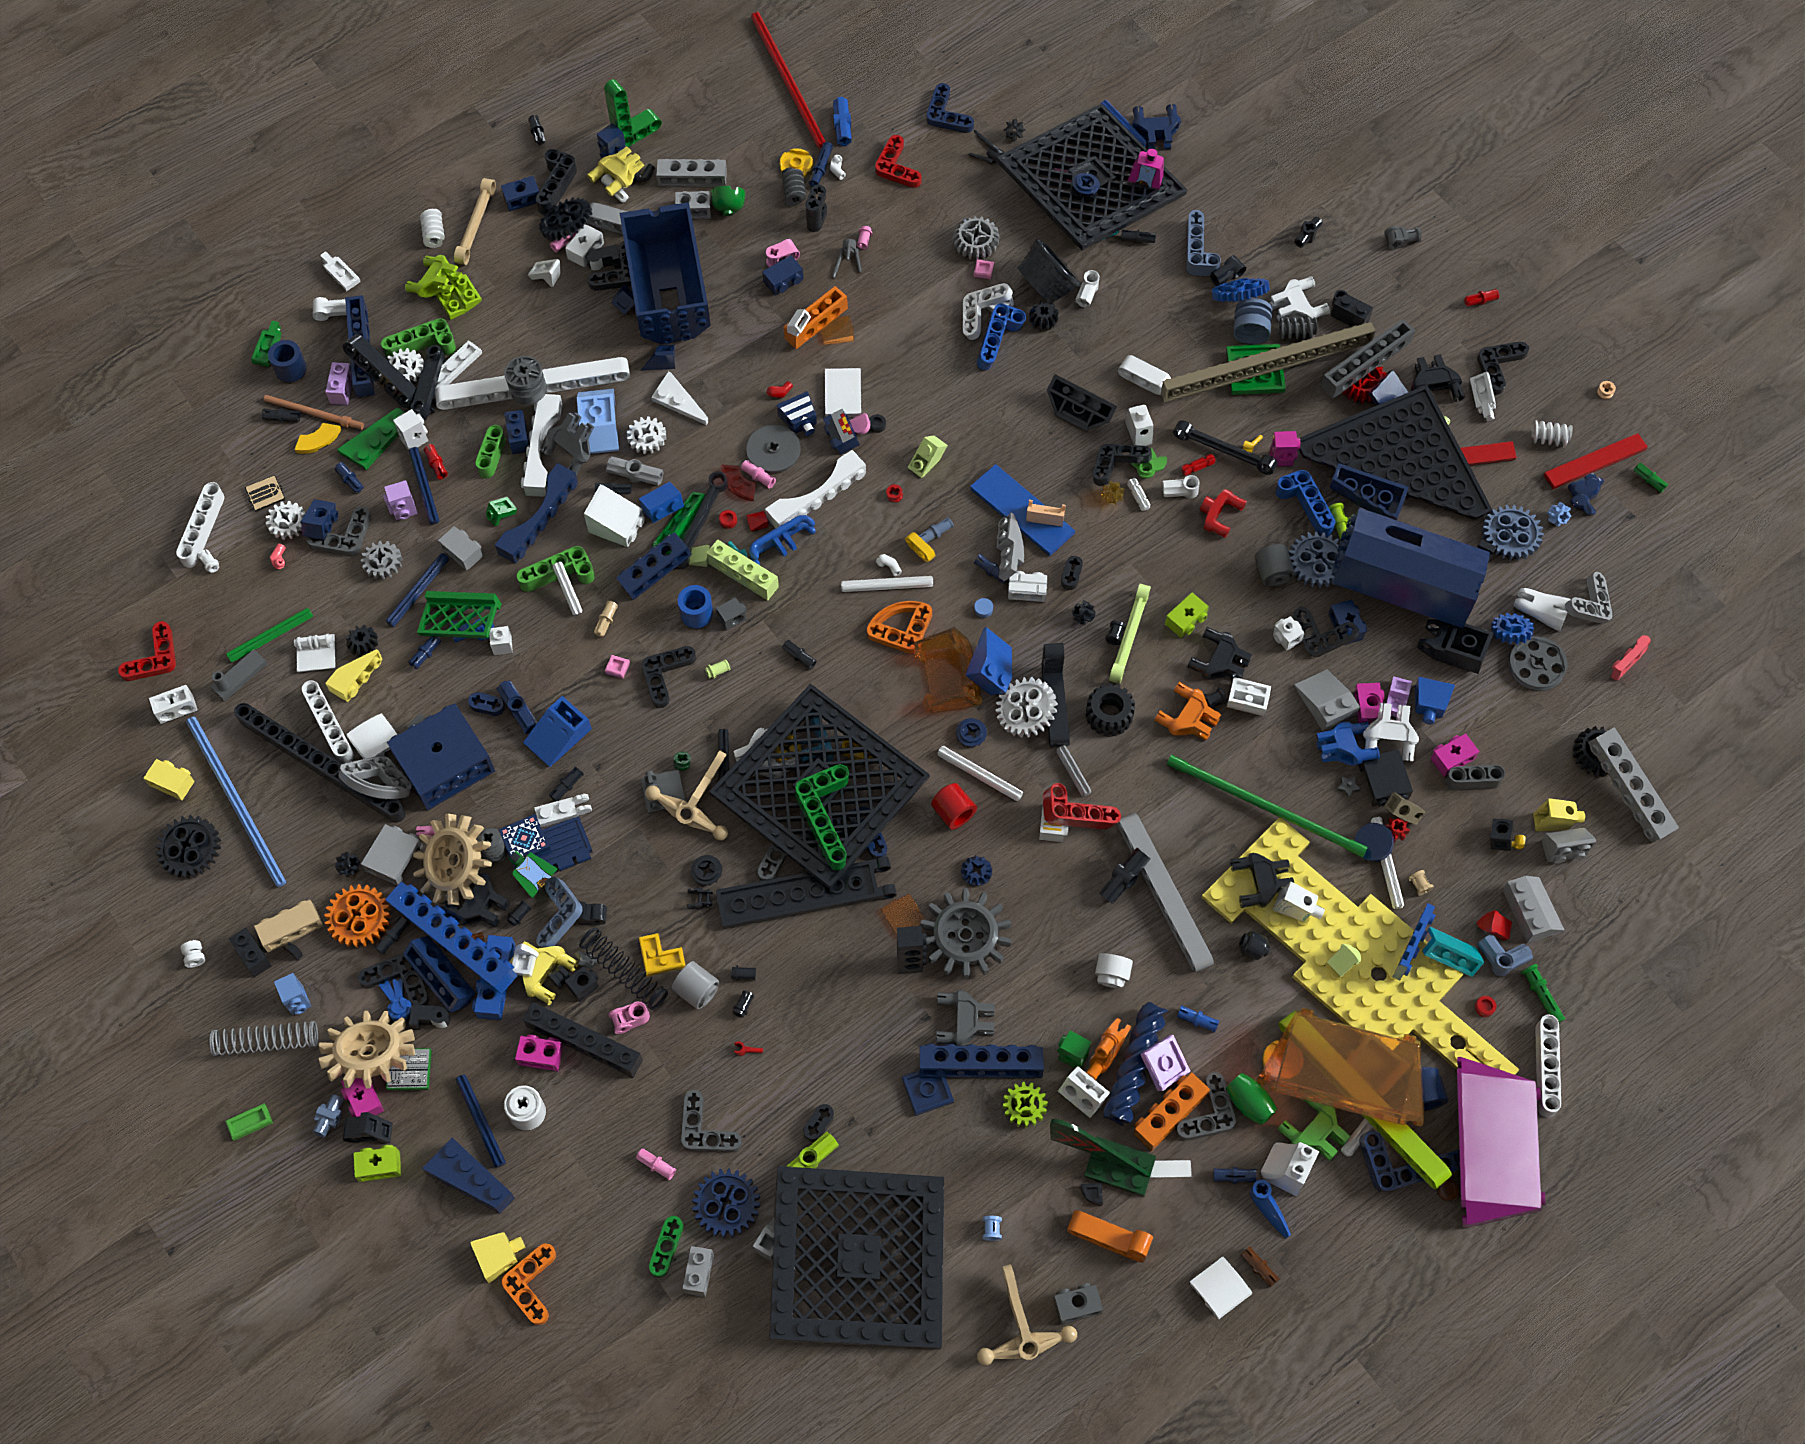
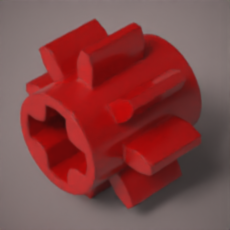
M1399 817L1395 820L1390 818L1389 824H1386L1385 827L1391 831L1394 842L1398 839L1404 841L1405 835H1408L1410 829L1406 828L1408 822H1404Z

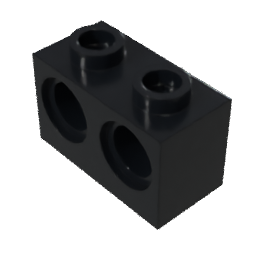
M247 928L229 938L254 977L272 967Z

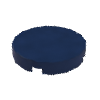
M1368 823L1356 833L1354 841L1368 847L1363 856L1364 860L1380 862L1391 854L1394 837L1391 831L1383 824Z

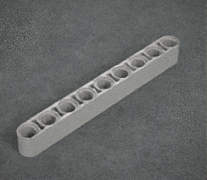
M1136 813L1121 818L1117 826L1131 854L1136 848H1139L1151 858L1141 870V873L1191 969L1197 972L1213 965L1212 955L1140 818Z

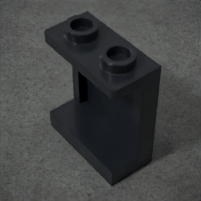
M1399 749L1380 753V759L1366 760L1358 765L1360 772L1364 771L1373 797L1372 806L1384 807L1393 792L1409 800L1413 789Z

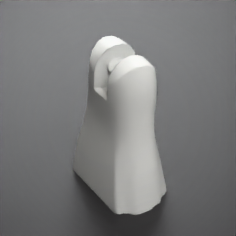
M1521 588L1517 594L1519 598L1515 599L1513 606L1560 632L1568 613L1565 604L1571 599L1541 593L1528 588Z

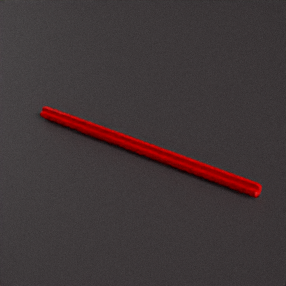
M756 11L751 14V19L818 148H822L823 143L826 141L760 13Z

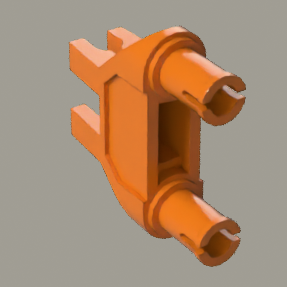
M1179 682L1174 689V693L1188 699V703L1178 718L1174 719L1160 710L1154 721L1167 727L1173 735L1194 734L1207 741L1212 728L1202 723L1201 720L1216 727L1221 714L1208 707L1201 690L1198 688L1193 690Z
M1118 1018L1105 1030L1101 1036L1100 1044L1090 1060V1067L1086 1073L1095 1081L1112 1064L1131 1028L1127 1024L1125 1029L1117 1031L1121 1022Z

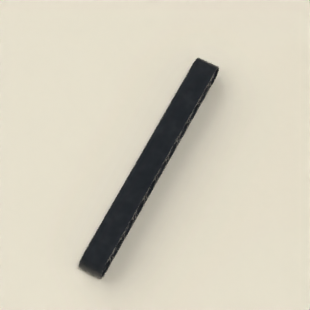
M240 703L235 707L234 714L240 724L390 821L398 823L405 818L406 812L399 800L376 798L352 789L338 776L340 766L342 765L340 762L251 705ZM338 770L336 773L331 774L332 771ZM379 799H383L381 803H376ZM394 809H399L396 813H391Z

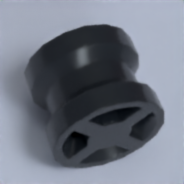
M559 964L556 966V970L549 972L547 976L560 990L565 980L570 977V974Z

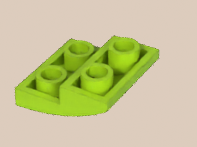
M466 274L460 280H450V285L455 287L451 293L440 292L435 295L450 320L466 313L482 301V298Z

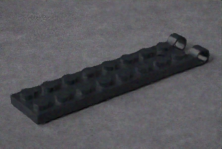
M880 857L853 863L831 889L822 884L809 872L717 889L716 893L722 927L727 929L871 900L892 899L897 896L895 885L887 884L877 887L874 873L875 871L886 872L890 870V860L888 857ZM859 881L860 885L858 887L853 886V882Z

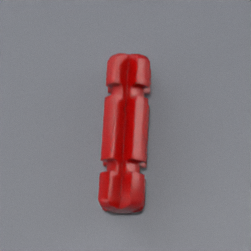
M1213 454L1206 455L1205 458L1202 457L1190 462V464L1183 465L1181 471L1184 476H1187L1191 472L1206 468V465L1211 466L1215 464V457Z

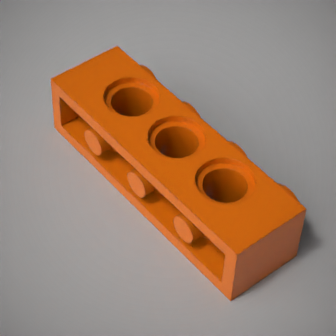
M834 286L805 309L811 318L798 336L787 333V325L789 323L783 327L784 339L795 349H798L848 309L847 296Z
M1193 1073L1188 1077L1186 1075L1182 1076L1177 1082L1178 1087L1175 1090L1169 1089L1162 1097L1164 1100L1160 1104L1155 1103L1148 1111L1150 1114L1145 1119L1141 1117L1135 1123L1134 1135L1151 1152L1208 1096L1210 1089ZM1187 1093L1190 1099L1183 1100L1179 1094ZM1172 1107L1176 1113L1168 1114L1165 1108ZM1158 1121L1161 1124V1127L1154 1128L1152 1127L1151 1122Z

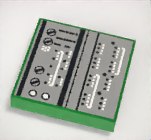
M431 1048L415 1049L414 1056L400 1055V1058L405 1059L407 1069L404 1071L394 1066L389 1069L391 1081L386 1085L387 1091L429 1090Z

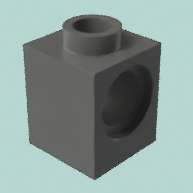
M736 597L716 607L717 617L726 630L746 620V607L742 602L739 603Z

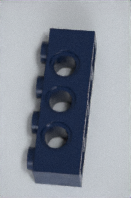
M674 532L666 536L659 545L652 547L646 555L638 558L628 569L621 571L616 579L631 598L635 600L690 557L692 553ZM671 551L669 555L664 556L666 552ZM655 562H656V565H655V566L650 567V565H651L652 563H655ZM638 574H642L641 577L635 579Z
M429 936L410 941L403 953L404 957L447 1010L453 1012L467 1007L476 993Z

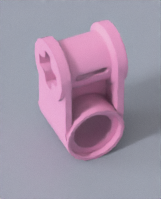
M786 239L767 248L766 255L768 258L766 259V264L768 267L776 264V260L778 263L790 255L797 260L800 252L792 240Z
M634 1002L625 1007L614 1009L608 1014L615 1026V1034H622L632 1028L643 1025L650 1018L649 1011L642 1002ZM638 1010H644L641 1016H635Z

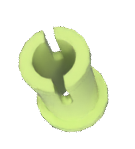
M726 659L714 665L709 664L705 668L709 679H715L717 675L731 670Z

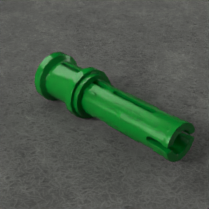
M1534 964L1521 971V974L1527 978L1531 985L1530 989L1537 993L1549 1015L1556 1017L1559 1023L1564 1021L1566 1018L1546 987L1547 981L1539 973L1538 965Z

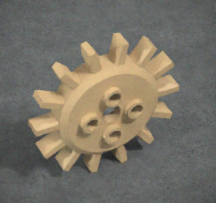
M445 814L446 828H443L441 821L432 820L430 823L435 834L432 837L424 834L419 836L427 846L425 852H415L413 857L423 860L424 868L415 871L413 874L414 877H427L428 879L420 890L422 893L430 894L434 888H437L432 901L434 903L443 904L448 892V905H459L458 891H461L464 899H473L474 896L469 885L472 882L477 885H485L486 883L477 874L480 867H490L492 862L486 859H481V851L489 848L491 843L486 841L478 842L476 840L483 831V826L474 824L470 831H467L472 818L470 816L461 815L456 828V815ZM457 855L458 862L454 865L453 859Z
M368 1011L363 1012V1022L353 1024L349 1017H345L344 1024L346 1029L339 1032L332 1028L327 1030L329 1038L335 1042L319 1043L321 1054H330L319 1058L321 1069L333 1066L327 1071L331 1082L344 1073L343 1081L345 1088H350L355 1078H362L366 1089L371 1088V1077L379 1074L387 1083L390 1082L389 1069L392 1066L404 1071L407 1069L406 1061L400 1058V1055H415L414 1045L404 1044L415 1040L412 1029L401 1032L406 1028L404 1018L401 1017L392 1025H389L390 1017L388 1011L383 1012L379 1021H372ZM366 1051L372 1052L369 1055H363Z

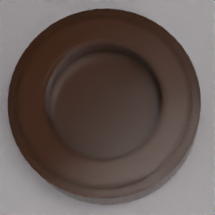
M1447 1179L1437 1188L1438 1196L1444 1201H1453L1460 1191L1458 1184L1451 1179Z

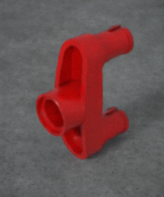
M1224 489L1215 500L1206 496L1200 507V511L1207 514L1203 529L1226 538L1231 528L1217 522V517L1225 505L1228 504L1242 511L1247 501L1237 497L1227 489Z

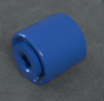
M691 585L684 588L679 593L677 599L681 620L690 628H703L711 622L714 615L711 595L703 586Z

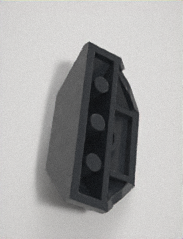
M1054 374L1047 388L1055 415L1085 431L1110 423L1118 407Z

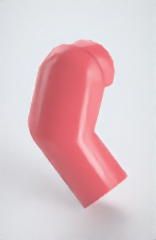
M279 543L270 555L271 563L276 569H282L285 565L282 554L286 547Z

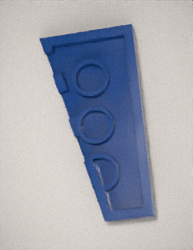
M1429 903L1426 905L1393 978L1400 981L1403 975L1408 976L1412 967L1410 962L1412 958H1416L1420 950L1417 946L1420 941H1424L1428 933L1425 928L1427 924L1431 926L1435 918V914H1433L1435 906Z

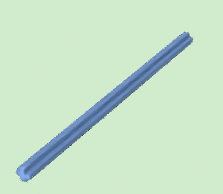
M196 717L187 719L188 727L276 887L285 885L286 880L199 722Z

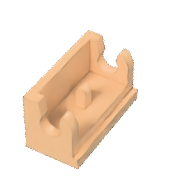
M1029 500L1026 521L1063 527L1066 505H1062V508L1036 505L1033 504V500Z

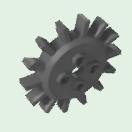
M963 888L962 901L954 903L952 896L947 891L944 893V902L947 904L944 910H941L933 903H930L928 906V910L937 917L936 922L921 920L920 923L921 928L934 931V936L926 937V947L936 945L938 950L931 953L929 962L932 964L943 956L948 960L944 967V974L947 976L952 971L954 964L962 965L964 979L969 978V966L978 964L980 971L985 976L988 974V965L985 963V959L991 957L999 964L1003 962L1004 957L1001 953L994 950L996 945L1011 946L1012 939L998 936V931L1011 928V920L996 922L994 917L1001 913L1003 905L999 903L991 910L985 908L984 904L987 902L986 892H983L979 896L978 902L975 903L969 901L968 888ZM968 921L969 925L964 926L962 922ZM969 931L972 936L964 940L960 937V933ZM953 934L955 938L949 939L948 935ZM982 934L983 938L978 939L976 935ZM964 947L969 948V952L965 953L962 951V949Z

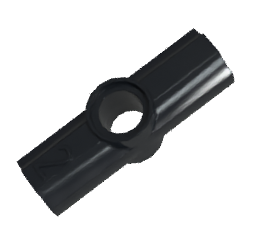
M1136 848L1124 863H1120L1114 869L1112 878L1099 894L1111 904H1114L1125 889H1129L1135 884L1138 874L1151 858L1139 848Z

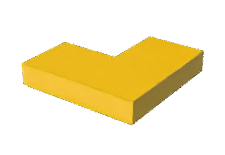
M658 933L639 937L647 977L683 969L686 966L682 947L662 951Z

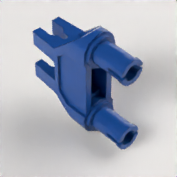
M1348 721L1341 722L1333 730L1317 733L1318 741L1316 745L1318 750H1322V762L1339 761L1347 765H1360L1366 760L1380 759L1378 747L1361 749L1357 746L1354 735L1363 734L1369 726L1368 721L1351 724Z

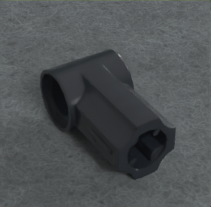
M1232 255L1224 262V265L1210 273V278L1215 286H1219V284H1224L1233 277H1241L1247 267L1235 255Z

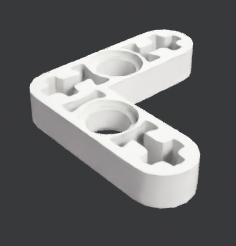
M1002 283L978 290L964 297L963 333L969 340L978 338L981 333V308L1005 302L1011 298L1013 292L1007 284ZM988 294H991L988 300H984ZM975 313L974 318L969 319V316Z

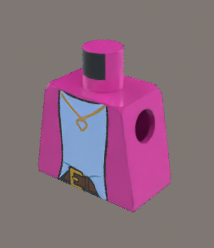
M1149 149L1147 152L1141 151L1132 166L1128 181L1160 189L1164 171V158L1157 155L1158 152L1155 149Z

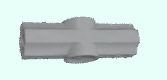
M611 456L607 462L606 470L608 473L627 477L633 483L642 481L659 486L662 482V469L643 465L639 460L627 461Z

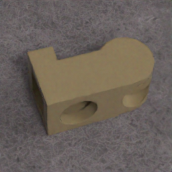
M1395 792L1391 794L1384 805L1393 815L1415 825L1419 823L1425 813L1422 808Z

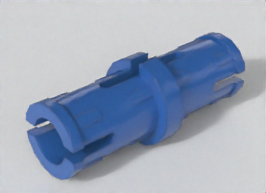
M1182 1005L1177 1015V1018L1191 1022L1195 1027L1201 1026L1214 1033L1220 1021L1203 1015L1201 1011L1196 1012Z

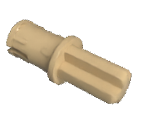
M607 601L602 614L599 615V621L594 630V634L598 637H604L609 624H612L613 615L618 608L616 603Z

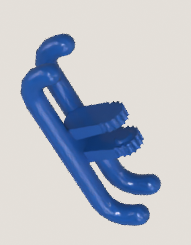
M799 515L755 540L749 549L750 560L760 565L759 555L773 546L776 547L783 557L786 556L787 551L781 544V541H784L791 550H796L797 547L790 536L800 530H807L810 534H814L816 532L813 527L815 525L814 520L809 516Z

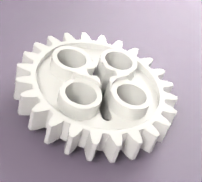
M1023 677L1022 683L1016 680L1015 686L1010 683V689L1007 690L1006 694L999 695L1002 701L996 702L1000 707L996 709V712L999 714L997 719L1001 721V726L1008 733L1011 731L1013 736L1018 733L1020 738H1022L1025 733L1027 737H1030L1031 732L1037 735L1038 729L1044 731V725L1050 726L1048 720H1054L1051 713L1057 712L1054 706L1058 705V703L1054 700L1056 696L1051 687H1048L1046 682L1042 683L1039 678L1035 682L1034 678L1031 677L1028 682Z

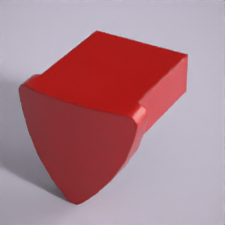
M1493 910L1477 921L1476 924L1483 931L1496 936L1502 941L1509 940L1512 921L1500 915L1498 911Z

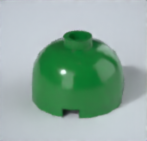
M731 186L714 187L711 190L712 204L724 216H732L733 213L742 209L745 203V190L740 187H736V190L731 189Z

